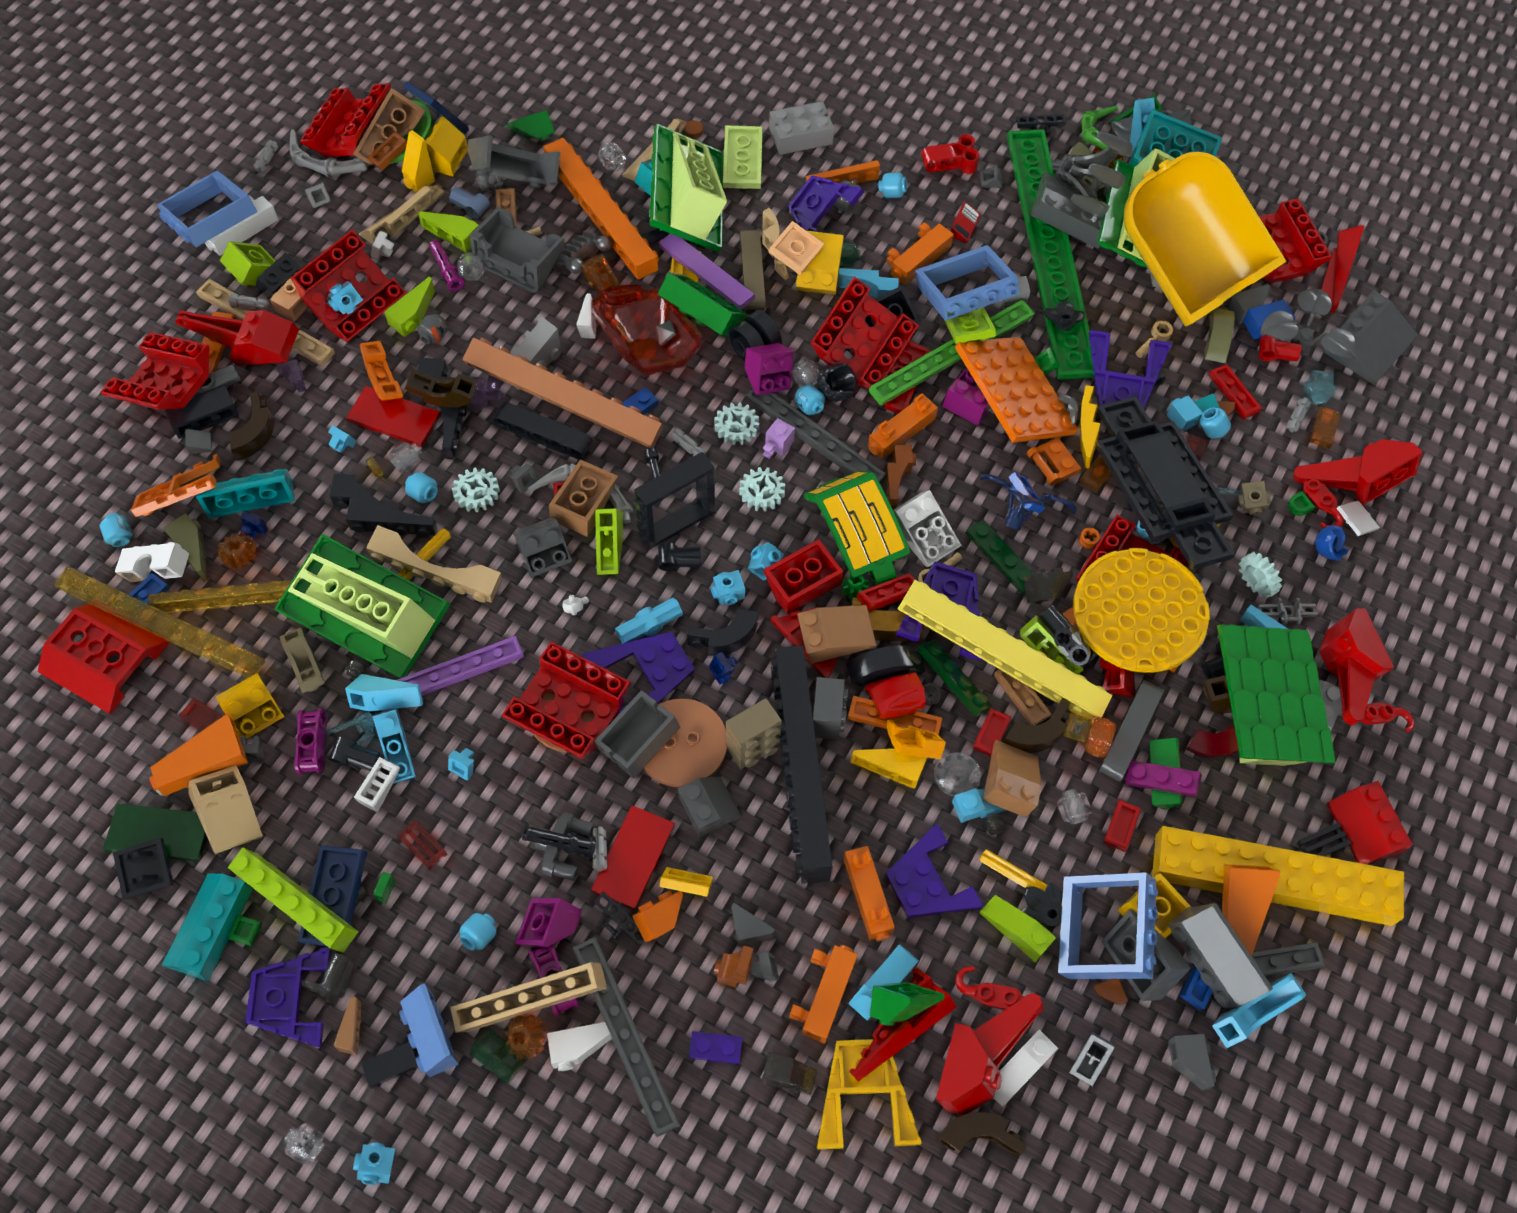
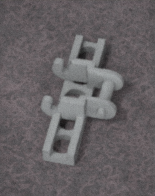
M1277 598L1276 604H1259L1258 606L1260 611L1267 609L1269 612L1263 613L1269 617L1281 618L1284 625L1287 622L1293 621L1300 625L1303 618L1317 617L1318 615L1315 609L1316 604L1299 603L1300 598H1295L1294 605L1283 606V603H1280L1282 599ZM1309 608L1312 612H1305V609ZM1286 609L1291 611L1290 615H1287Z

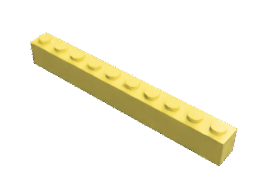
M914 580L898 607V610L1054 702L1059 704L1062 698L1069 701L1068 710L1086 721L1095 724L1102 718L1112 697L1103 687L1095 686L1087 681L1084 676L1075 674L1062 663L1049 659L1045 653L1032 649L1026 642L1015 639L1004 629L997 628L988 623L985 618L969 612L965 606L957 605L949 600L946 595L930 589L927 584Z

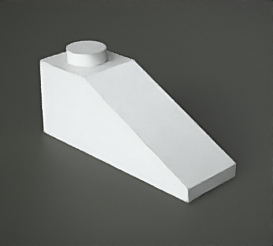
M596 1023L547 1033L551 1064L554 1069L558 1068V1071L573 1069V1065L581 1063L612 1039L606 1023Z
M1040 1030L1000 1070L1002 1083L1000 1089L996 1090L993 1100L1001 1108L1058 1049Z

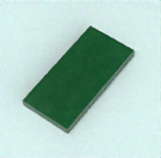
M117 804L103 850L115 852L154 839L164 838L169 859L200 862L207 835L197 812Z

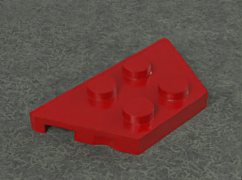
M818 607L810 608V609H807L806 611L813 610V609H816V608H818ZM805 611L790 612V615L782 617L772 616L770 622L792 646H803L805 660L822 678H830L839 657L811 664L806 653L798 613Z

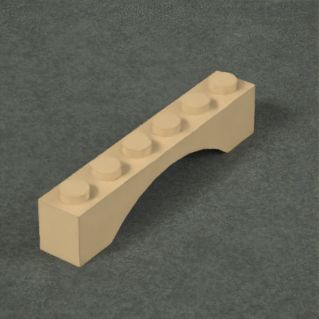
M377 525L366 547L370 558L375 562L382 563L384 561L396 570L403 571L404 569L410 571L417 578H428L438 586H449L458 594L464 595L467 593L472 595L479 602L484 603L487 601L492 603L502 581L501 572L483 565L458 569L433 565L410 551L397 532Z

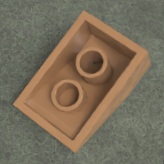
M579 460L549 504V518L554 517L559 525L588 537L596 525L595 509H604L618 480V476L583 460Z
M866 605L823 607L798 613L806 653L811 664L877 647Z
M996 740L993 746L983 801L1026 817L1038 806L1041 779L1038 756Z

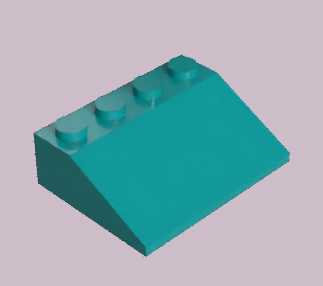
M1152 109L1134 148L1129 164L1135 167L1155 148L1174 158L1190 152H1204L1216 157L1223 138Z

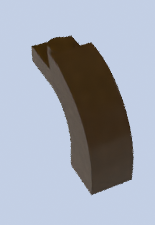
M1226 675L1205 680L1203 690L1212 711L1232 713Z

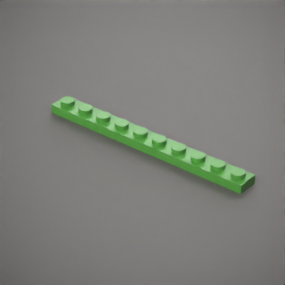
M1023 299L990 318L996 329V336L989 339H997L1032 319L1035 313ZM952 339L870 386V394L880 406L893 400L960 361L961 357L955 349L957 344Z

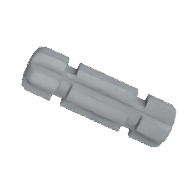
M268 140L265 145L266 147L263 148L258 160L253 165L255 171L261 173L265 171L266 166L278 148L275 141Z
M231 294L228 299L229 304L236 307L240 305L242 308L254 310L258 308V310L265 311L269 307L267 299L259 298L258 300V298L243 295L239 297L237 294Z
M1308 398L1299 399L1286 425L1289 432L1293 433L1299 430L1311 405V401Z
M677 428L672 432L671 438L677 443L680 442L679 445L688 453L695 456L703 452L706 456V451L701 446L698 447V444L688 435H683L684 432Z
M599 826L592 830V837L596 839V848L592 856L594 858L593 869L597 872L607 869V860H605L607 858L606 830Z

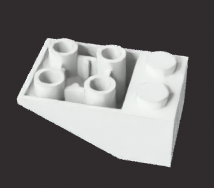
M930 490L919 493L893 510L908 546L926 567L931 566L935 561L937 562L962 546Z

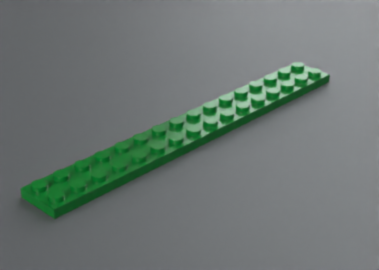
M1045 130L1008 131L1006 137L1043 313L1045 308H1056L1059 302L1067 301L1074 306L1075 311H1083L1085 314L1084 320L1075 323L1072 330L1067 332L1060 331L1056 323L1048 320L1044 314L1050 347L1054 349L1060 364L1055 369L1057 380L1094 378L1089 341L1090 330L1068 234L1031 216L1043 173L1046 172L1055 177Z

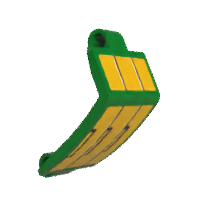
M857 471L843 478H836L819 485V488L803 494L806 500L817 503L852 577H857L870 571L871 579L875 585L896 578L892 561L909 554L910 550L893 509L873 472Z

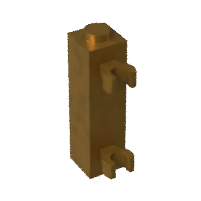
M857 597L852 598L851 606H861V602ZM868 610L875 640L912 641L895 636L906 615L905 613L883 610L869 612ZM922 624L920 638L917 642H922L924 635V624Z

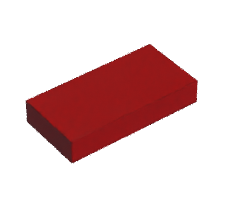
M990 708L972 749L991 757L994 742L996 740L1001 742L1012 717Z
M1119 799L1103 843L1126 852L1141 808Z

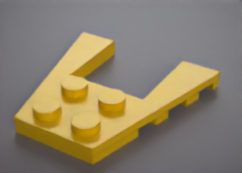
M874 1039L836 1041L817 1150L843 1149L840 1095L890 1093L894 1145L912 1146L922 1144L903 1085L897 1073L898 1070L893 1056L859 1082L849 1072L851 1068H856L862 1059V1050L864 1048L868 1049Z

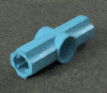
M671 598L654 608H643L635 615V618L616 627L615 631L622 644L635 641L645 635L653 636L663 628V625L682 616L683 611L677 600Z

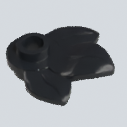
M1067 301L1059 302L1056 308H1045L1044 310L1046 318L1055 322L1060 331L1065 332L1072 330L1075 323L1082 322L1085 317L1083 311H1075L1074 306Z
M1052 882L1048 884L1045 891L1037 887H1026L1024 896L1029 907L1022 910V912L1040 924L1045 923L1049 926L1060 925L1062 917L1061 903L1063 899L1060 888ZM1049 910H1056L1057 917L1055 919H1051L1048 916Z

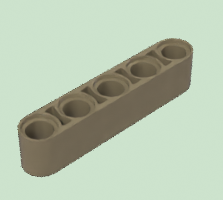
M740 230L743 286L755 294V299L745 306V310H765L766 301L760 230Z

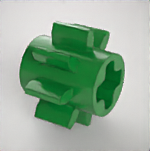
M849 575L848 580H843V595H847L852 600L853 597H857L858 592L869 589V580H864L862 575L857 577Z

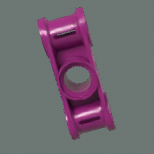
M324 708L311 712L300 710L297 714L295 771L298 775L312 771L322 773L325 768L326 711ZM314 738L313 742L308 745V742Z
M553 944L535 951H528L540 978L562 972ZM575 998L552 1005L551 1007L555 1017H558L561 1012L573 1006L577 1008L579 1005Z

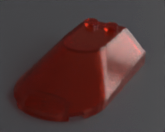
M619 285L604 289L598 293L596 299L592 300V313L624 360L644 375H652L666 370L672 371L675 368L683 367L701 347L702 334L684 313L679 311L677 306L658 295V289L652 288L651 291L641 289V285ZM671 320L676 335L663 346H660L656 336V327Z

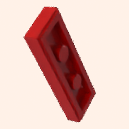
M1227 363L1209 372L1208 376L1227 400L1235 402L1234 409L1243 420L1261 412L1262 407Z
M910 573L858 592L857 599L867 606L869 612L902 600L916 579Z

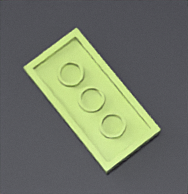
M725 126L723 188L761 189L762 127Z

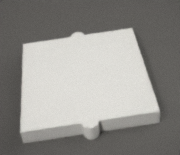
M1359 501L1336 508L1357 536L1377 531L1380 528Z

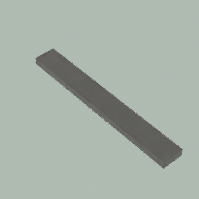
M753 389L746 394L747 401L772 419L776 420L778 418L795 428V435L848 474L857 471H871L875 474L880 484L886 479L887 474L776 394L756 395Z
M596 937L572 947L580 966L590 962L601 963L607 988L592 994L656 1138L679 1127L678 1119Z

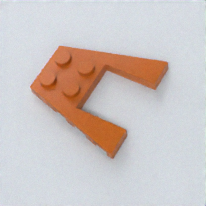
M218 454L212 456L213 460L205 464L201 461L193 466L194 469L183 474L180 472L173 476L172 480L164 484L161 482L137 495L131 508L134 516L150 515L156 509L167 507L180 500L215 488L217 480L212 473L182 487L180 485L219 468L221 459Z

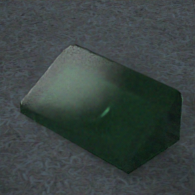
M490 1028L473 1043L470 1055L506 1084L513 1080L528 1060L527 1057Z

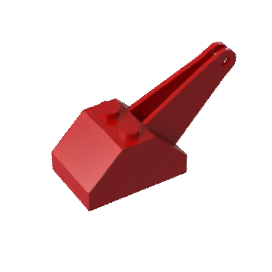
M181 310L175 320L179 326L231 348L232 351L229 359L236 366L287 362L299 332L298 327L292 321L265 310L247 311L244 320Z

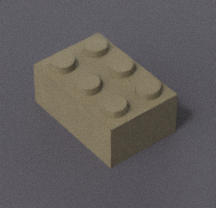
M767 698L726 721L727 750L740 770L744 767L750 768L759 761L758 759L765 755H773L779 748L782 720Z

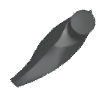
M1061 393L1058 401L1067 404L1072 425H1075L1078 414L1077 401L1074 397Z

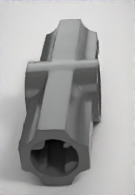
M230 364L213 373L209 372V377L193 397L205 394L216 388L228 387L241 381L235 366Z

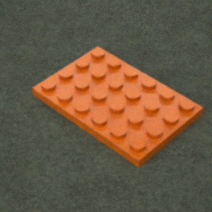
M1021 337L958 342L955 346V349L1012 443L1070 436L1077 433L1078 427L1076 424L1072 425L1069 413L1063 403L1058 401L1059 397L1043 371L1040 370Z

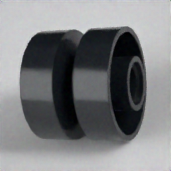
M756 310L746 317L744 321H740L728 331L729 341L734 351L744 362L746 348L775 343L782 344V337L777 325L768 314L761 310Z

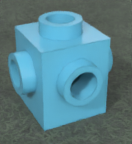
M348 281L342 285L340 283L330 289L331 293L328 294L331 299L328 303L335 312L339 310L342 314L352 313L357 309L356 305L363 301Z
M769 542L757 546L751 552L748 570L764 581L767 579L764 569L782 560L784 553Z
M739 570L729 573L722 572L713 577V586H710L711 593L714 599H718L720 606L725 604L732 605L739 600L745 599V586Z
M375 1142L369 1145L363 1144L362 1153H356L353 1170H358L357 1180H362L361 1182L366 1185H377L378 1182L389 1184L395 1148H388L381 1143Z

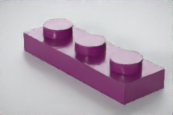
M1131 760L1125 782L1130 786L1197 797L1202 775L1197 771Z

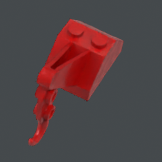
M1381 439L1376 443L1368 444L1363 450V456L1298 466L1294 470L1293 479L1297 483L1304 484V493L1321 511L1333 515L1336 519V523L1333 525L1342 527L1344 518L1336 509L1339 507L1337 499L1327 487L1356 491L1355 497L1363 506L1415 476L1422 451L1415 443ZM1320 523V526L1322 528H1325L1326 526H1331L1326 525L1324 523Z
M1355 609L1325 632L1319 650L1327 670L1339 680L1342 717L1348 725L1353 726L1360 721L1369 725L1389 723L1397 716H1402L1408 723L1405 731L1410 732L1413 730L1415 723L1412 715L1406 709L1393 707L1383 702L1367 704L1374 681L1388 673L1394 666L1366 609Z
M966 966L958 971L955 979L957 989L961 993L971 996L984 1006L1004 1011L974 1031L970 1026L955 1023L936 1100L948 1113L958 1116L971 1113L995 1097L996 1090L1000 1089L1002 1083V1075L998 1066L1044 1009L1043 1001L1035 993H1030L1024 997L1018 989L993 983H983L974 986L966 985L963 982V977L967 972L975 971L974 966Z

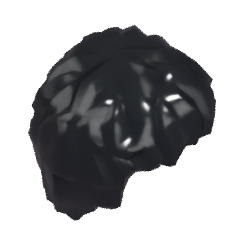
M837 363L821 370L817 378L818 390L824 394L827 400L839 402L855 395L857 383L852 368L847 363Z

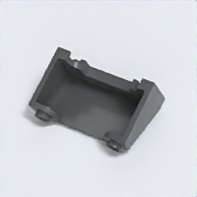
M499 207L470 234L472 256L478 266L533 293H536L543 286L564 249V238L555 234H549L544 241L515 227L513 215Z

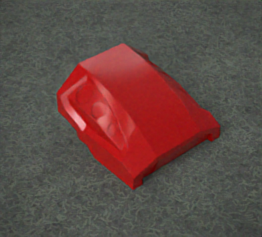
M916 672L888 677L877 682H871L865 686V691L870 694L879 712L878 716L880 719L897 718L906 714L913 715L918 709H924L925 707L924 686Z

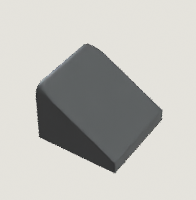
M997 165L980 171L982 188L1003 187L1002 172Z
M185 429V444L190 455L212 452L210 432Z

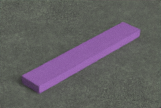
M669 234L659 242V247L738 309L742 310L755 299L754 293L681 237Z
M513 636L396 681L418 684L421 696L524 658V654L517 637Z

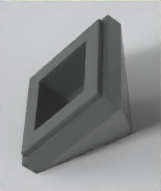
M671 320L656 327V336L660 346H663L676 335Z

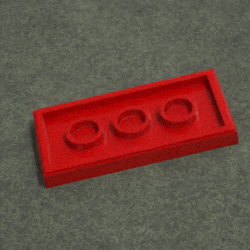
M365 386L346 419L350 423L422 448L441 414L440 411L403 398L382 401L374 388Z
M632 805L605 859L607 860V869L599 872L591 892L600 895L604 891L614 902L620 901L621 905L636 910L675 827V823Z

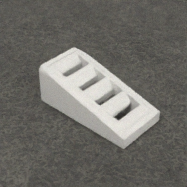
M587 293L576 325L581 338L594 339L596 337L595 304L591 294Z
M379 757L355 794L354 798L356 801L378 812L400 767ZM381 767L390 771L389 775L380 772ZM376 777L384 779V783L375 780ZM372 785L380 788L379 791L371 789ZM370 794L371 796H373V800L366 798L367 795Z

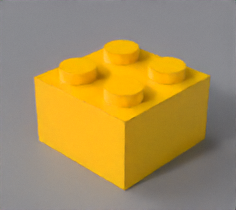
M1159 873L1153 877L1156 879V889L1159 890L1156 896L1158 918L1155 920V930L1166 938L1172 933L1167 924L1191 906ZM1139 890L1118 909L1122 916L1129 910H1134L1138 914Z

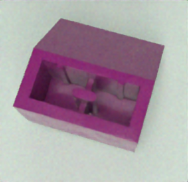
M780 343L746 348L745 370L756 395L790 390L794 350Z
M967 367L949 387L942 406L977 426L986 417L991 408Z

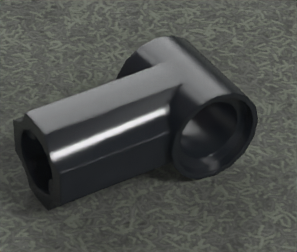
M663 543L658 547V568L663 571H673L677 567H701V547H677V545L672 543Z
M338 736L328 759L340 765H352L371 771L380 757V752L359 746L350 739Z

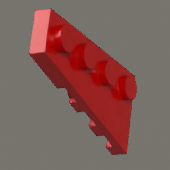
M909 340L889 371L888 376L930 353L931 350ZM916 386L887 402L884 408L896 414L900 413L908 407Z

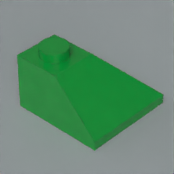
M547 110L505 124L506 128L532 139L539 138L540 141L551 138L550 134L554 133Z
M909 982L875 985L872 989L870 1017L879 1019L880 1024L895 1025V1022L905 1021L942 1001L945 994Z

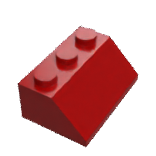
M820 539L764 569V574L772 593L786 615L841 585L843 570Z
M1379 781L1357 787L1327 803L1336 823H1340L1341 831H1345L1346 839H1350L1352 842L1349 848L1357 863L1370 865L1400 855L1413 845Z

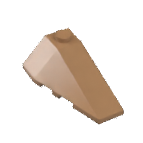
M391 88L353 155L371 165L372 163L367 157L394 132L401 137L407 135L416 127L425 109Z

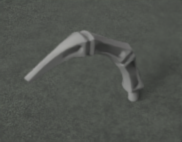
M292 129L290 132V155L293 162L299 167L312 169L326 177H337L345 173L366 171L367 167L370 166L358 157L344 162L314 159L300 149L296 131Z
M568 464L554 469L527 488L528 491L532 492L552 482L566 481L576 465L570 464L571 466H568ZM615 484L609 499L614 509L623 510V524H628L631 522L630 514L633 512V508Z

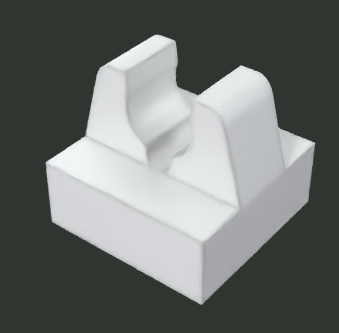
M379 231L372 245L371 257L378 259L380 255L385 257L391 256L394 244L387 240V233Z

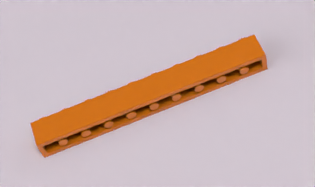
M564 138L543 146L544 153L560 152L558 177L600 232L611 239L612 247L637 280L658 271L659 257L656 251L651 250L647 240L640 236L635 225L632 226L627 214L621 212L618 203L611 199L608 190L603 189L600 180L593 176L589 166H585L583 159L575 153L573 146L568 144Z

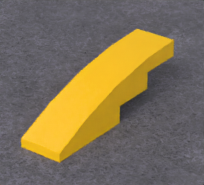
M1086 385L1081 407L1080 443L1085 468L1090 469L1099 438L1101 423L1095 422L1097 405L1091 404L1094 386Z

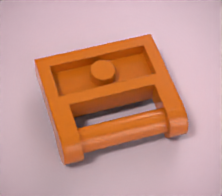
M1058 437L1038 447H1032L1026 453L1046 476V481L1050 486L1062 482L1081 471L1079 464ZM1041 455H1043L1046 458V460L1049 462V464L1052 466L1056 473L1052 472V470L1041 457Z

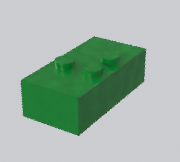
M668 272L658 292V295L677 306L680 313L686 316L691 315L695 318L694 321L704 327L706 325L721 335H728L730 328L748 317V314L686 275Z

